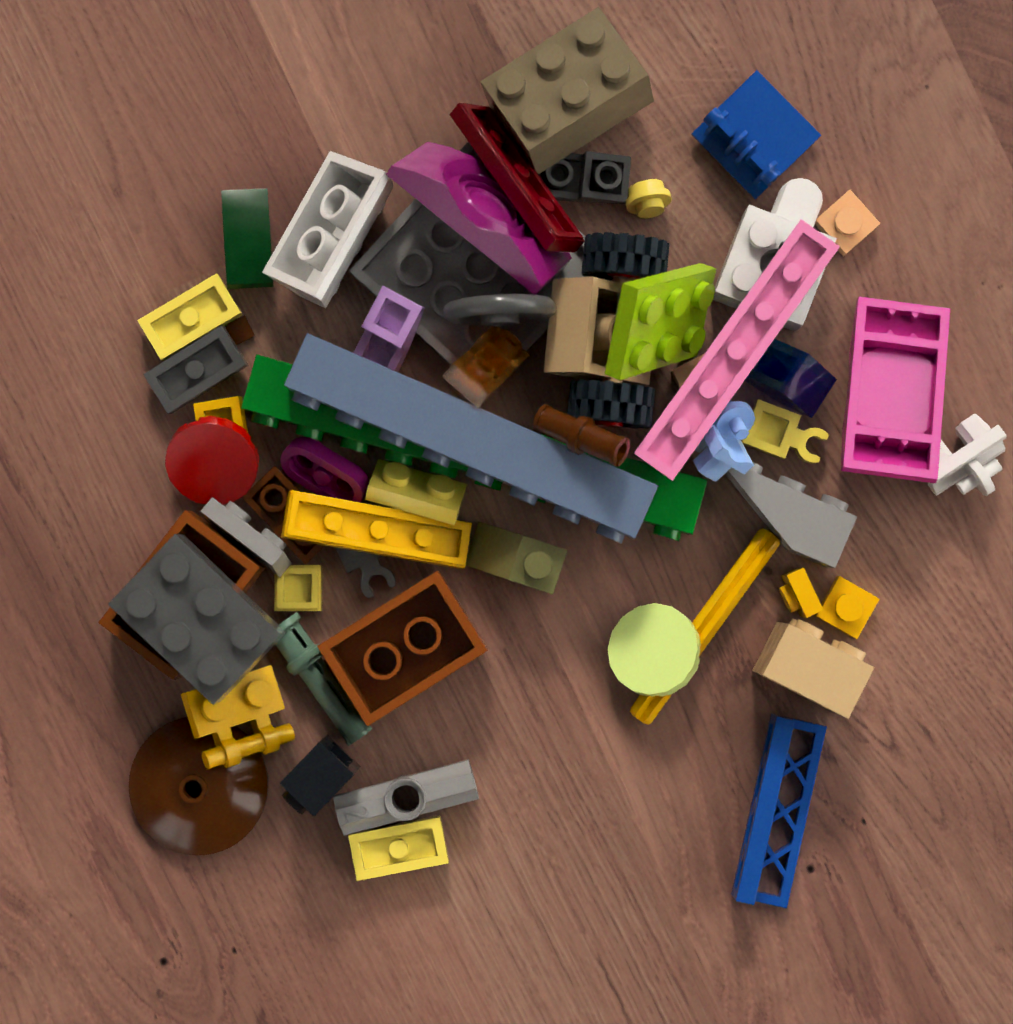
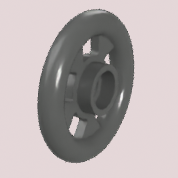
M493 294L453 300L443 308V316L447 321L454 324L499 327L548 319L555 314L557 307L554 300L547 296Z

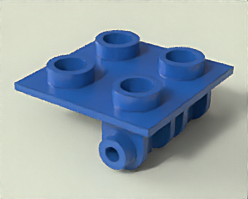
M758 70L718 108L715 107L703 119L704 122L691 133L755 200L821 136Z

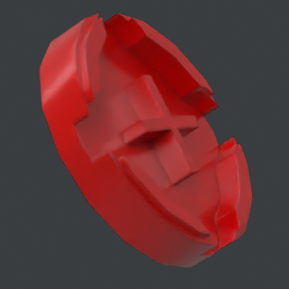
M215 416L200 417L198 421L191 422L188 425L185 423L177 429L167 447L165 467L170 482L180 494L196 503L205 505L213 497L224 505L229 501L234 502L246 495L254 484L260 460L258 450L255 449V445L251 442L252 437L248 432L233 421Z

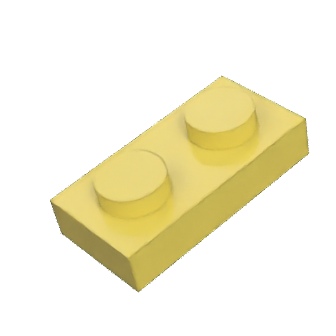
M216 273L137 321L160 360L164 362L221 325L229 324L243 314L220 275Z
M378 459L368 484L365 500L455 525L467 484L452 480L447 476L434 475L409 468L401 463Z
M440 815L367 829L348 835L357 881L449 863Z

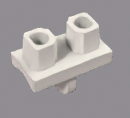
M973 414L956 427V435L965 445L963 448L952 454L941 440L938 480L936 484L928 483V486L936 496L956 484L958 490L963 495L975 487L985 496L995 491L991 477L1003 470L995 457L1005 452L1006 448L1003 440L1006 439L1007 435L999 425L991 429L977 414Z

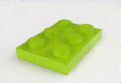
M699 263L623 283L604 374L617 380H623L698 356V352L705 341V330L703 328L707 310L715 295L713 283L716 268Z

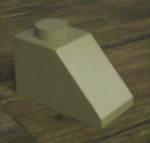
M479 522L467 556L466 566L553 595L568 550Z

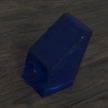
M774 338L744 381L780 404L813 418L837 379L809 353Z

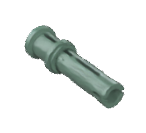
M296 612L279 624L286 634L275 645L288 662L286 666L288 672L293 673L294 676L300 675L322 709L345 739V743L349 746L373 728L370 725L366 726L345 690L321 658L323 655L317 647L320 644H314L299 623L301 616Z

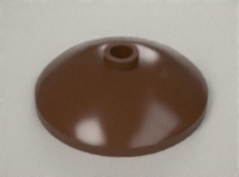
M188 717L165 724L151 734L143 743L131 766L129 797L138 822L153 840L177 853L195 856L209 855L234 846L254 828L266 805L268 774L261 752L244 757L240 764L229 768L220 765L207 769L202 760V752L216 747L212 734L194 739ZM237 726L230 727L235 740L248 736ZM195 780L201 784L202 792L200 796L192 797L187 793L186 785L188 781Z

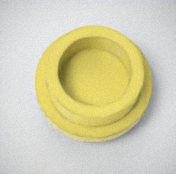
M648 179L637 182L628 188L629 197L626 199L625 204L629 213L637 214L639 218L647 219L661 215L665 211L664 208L671 203L672 197L670 191L664 188L663 181Z

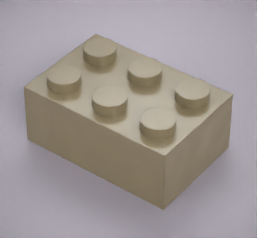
M599 7L480 81L491 110L538 174L654 102L648 73Z

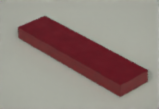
M458 103L449 115L546 251L576 252L585 242L584 237L489 106Z

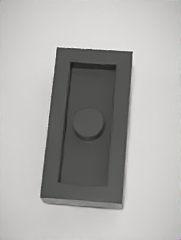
M221 325L143 375L167 414H172L249 365L225 326Z

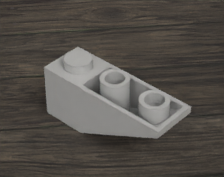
M754 462V466L745 475L732 467L725 473L769 530L779 538L780 543L787 551L826 568L836 567L857 519V516L846 512L849 504L827 494H823L821 500L804 494L806 485L786 476L780 475L778 482L761 475L763 467Z

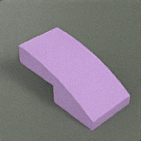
M382 285L361 326L365 331L353 353L399 372L425 308Z

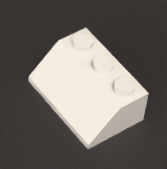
M330 151L262 273L298 296L326 308L332 296L338 291L341 280L354 257L361 250L365 237L377 216L382 212L385 202L394 187L392 179L386 175L387 172Z

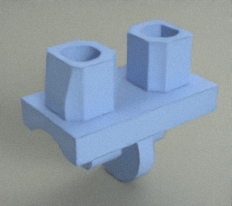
M730 400L695 449V451L700 453L693 460L697 470L715 482L731 467L745 475L754 466L741 441L748 436V431L755 421L754 412L746 402H732Z

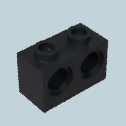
M327 734L280 782L286 789L282 796L300 814L307 810L315 816L354 776L361 766Z

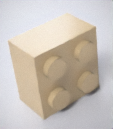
M792 618L789 624L776 622L752 671L849 719L875 668L863 662L867 653L843 641L839 642L833 639L830 645L820 640L824 631L800 619Z

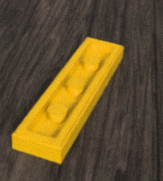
M290 490L288 491L281 538L444 567L465 569L472 523L456 520L455 525H451L398 509Z

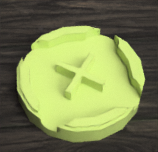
M658 603L638 606L622 616L612 630L608 644L609 664L618 681L636 694L644 696L658 695L660 697L671 695L686 686L698 670L700 662L699 645L701 646L700 636L691 620L672 606Z

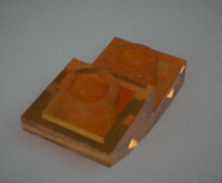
M491 327L477 339L465 354L452 363L442 377L479 408L530 355L522 348L521 342L514 334L499 327Z

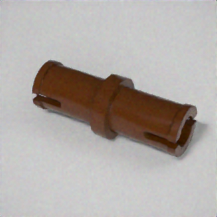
M546 404L539 408L534 417V432L566 444L567 449L577 455L585 452L617 467L624 462L630 449L629 438L616 435L596 426L595 421L589 417L580 416L576 418L553 409L552 406Z

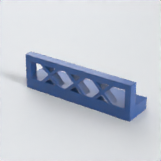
M771 714L731 892L735 901L755 905L756 901L787 908L827 726ZM793 729L814 733L810 752L793 761L788 753ZM807 762L805 776L803 777L798 767ZM793 771L802 784L801 794L799 798L784 807L778 798L781 782L785 775ZM797 808L795 821L793 822L788 813ZM783 816L792 829L791 839L788 844L773 852L768 844L772 823ZM787 853L783 868L778 858ZM774 862L782 875L778 895L758 891L762 868Z

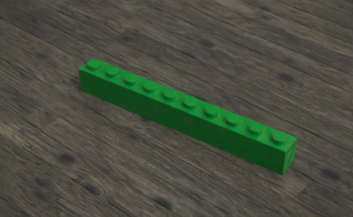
M256 354L241 406L246 412L252 413L251 422L275 429L278 428L279 421L296 425L295 434L317 441H322L325 433L342 438L340 447L364 454L367 453L368 446L386 450L384 459L407 466L412 465L413 458L431 463L429 472L456 479L458 471L467 472L468 467L452 460L448 468L423 458L422 454L425 449L407 441L405 448L402 449L378 438L381 429L365 422L361 430L344 424L335 419L338 411L326 405L320 404L318 411H315L292 401L294 392L286 388L284 384L293 364ZM592 456V457H594V458H596V459H598V460H601V461H603V462H605V463L610 464L609 462H607V461H605V460H602V459H600V458H597V457H595V456ZM626 457L624 462L617 468L658 485L643 520L644 523L655 526L653 534L680 541L682 533L692 535L708 480L679 472L674 480L671 481L649 464ZM494 479L493 484L490 487L480 482L474 481V484L497 491H501V487L503 484L502 482ZM538 498L536 502L545 504L546 501Z

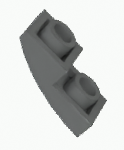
M586 151L584 154L571 153L538 175L556 200L625 204L628 198L631 157Z

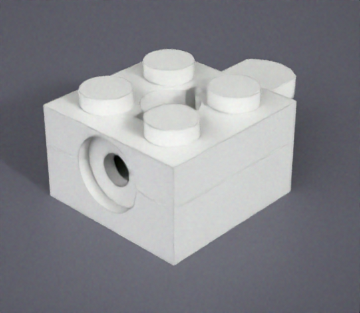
M803 178L788 181L778 192L771 213L750 204L742 215L715 284L714 301L737 309L798 222L802 219L814 227L823 202L822 192L815 183ZM820 232L834 243L836 242L837 238ZM824 270L784 324V328L796 332L803 326Z

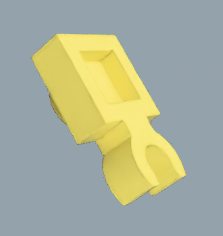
M757 399L753 407L755 415L754 425L748 431V436L741 440L743 445L782 460L786 458L788 450L791 448L795 450L797 456L802 461L810 464L819 463L821 457L809 453L806 449V442L810 437L826 441L829 434L823 429L815 427L804 431L798 429L797 426L802 415Z

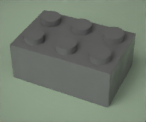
M174 534L108 603L119 616L213 705L221 702L286 634L269 615L182 534Z

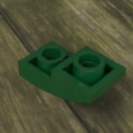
M268 188L221 190L227 289L274 287L273 279L262 273L272 255Z

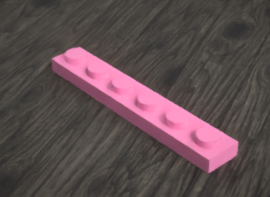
M802 219L798 222L633 454L671 481L674 480L840 248L839 245Z

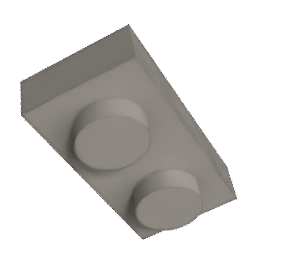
M212 497L200 511L210 525L278 577H281L292 564L283 551L287 546L285 542L267 528H264L259 533L247 523L251 520V517L235 503L229 501L224 506Z

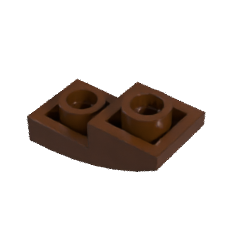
M275 465L242 499L306 565L325 545L281 538L288 491L300 490Z

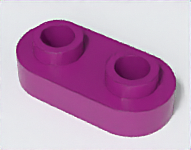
M297 437L282 452L280 462L286 475L313 493L360 503L365 498L370 482L366 473L353 462L316 440L308 437Z

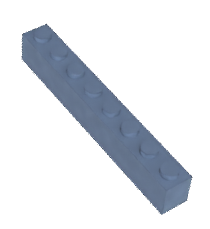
M309 333L304 338L284 384L286 388L294 392L291 400L315 411H318L320 404L326 405L338 411L335 419L359 430H361L364 422L381 429L378 437L381 440L402 449L405 448L407 441L425 449L422 457L446 468H448L451 460L468 467L465 476L490 487L494 479L512 486L509 492L510 496L535 506L538 498L555 505L552 514L577 525L581 517L599 524L596 530L597 534L621 544L625 536L631 539L636 538L658 488V485L585 453L577 455L570 452L567 446Z

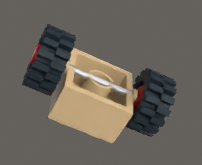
M597 232L587 234L585 236L581 274L584 277L553 279L551 299L554 300L557 308L555 314L549 318L544 372L580 379L570 382L567 414L576 418L580 416L589 417L598 426L627 427L632 429L652 428L655 389L642 386L649 385L651 371L623 380H617L604 373L622 284L667 272L670 246L667 241L658 240L655 237L646 238L645 235L639 234L635 236L628 235V233L614 234L612 232H604V234Z

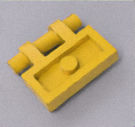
M272 665L250 671L221 702L215 705L209 702L197 689L181 694L194 739L209 734L213 736L216 747L202 752V760L207 769L220 765L229 768L240 764L244 757L258 752L267 755L278 751L280 745L295 740L294 730L290 723L274 727L269 718V714L285 709ZM251 721L254 734L235 740L230 727Z

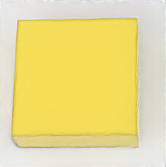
M290 565L281 577L274 574V611H322V565Z

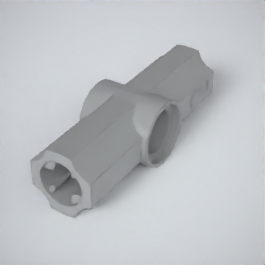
M467 759L412 775H401L394 780L335 795L333 799L339 826L343 836L400 820H412L422 814L477 800L479 795L470 761ZM408 785L417 790L419 803L416 807L403 809L396 804L394 791L398 787Z

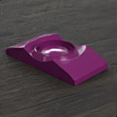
M426 142L393 164L386 173L394 182L534 295L565 268L572 259L569 252L546 251L499 184L490 178L481 159L449 146Z

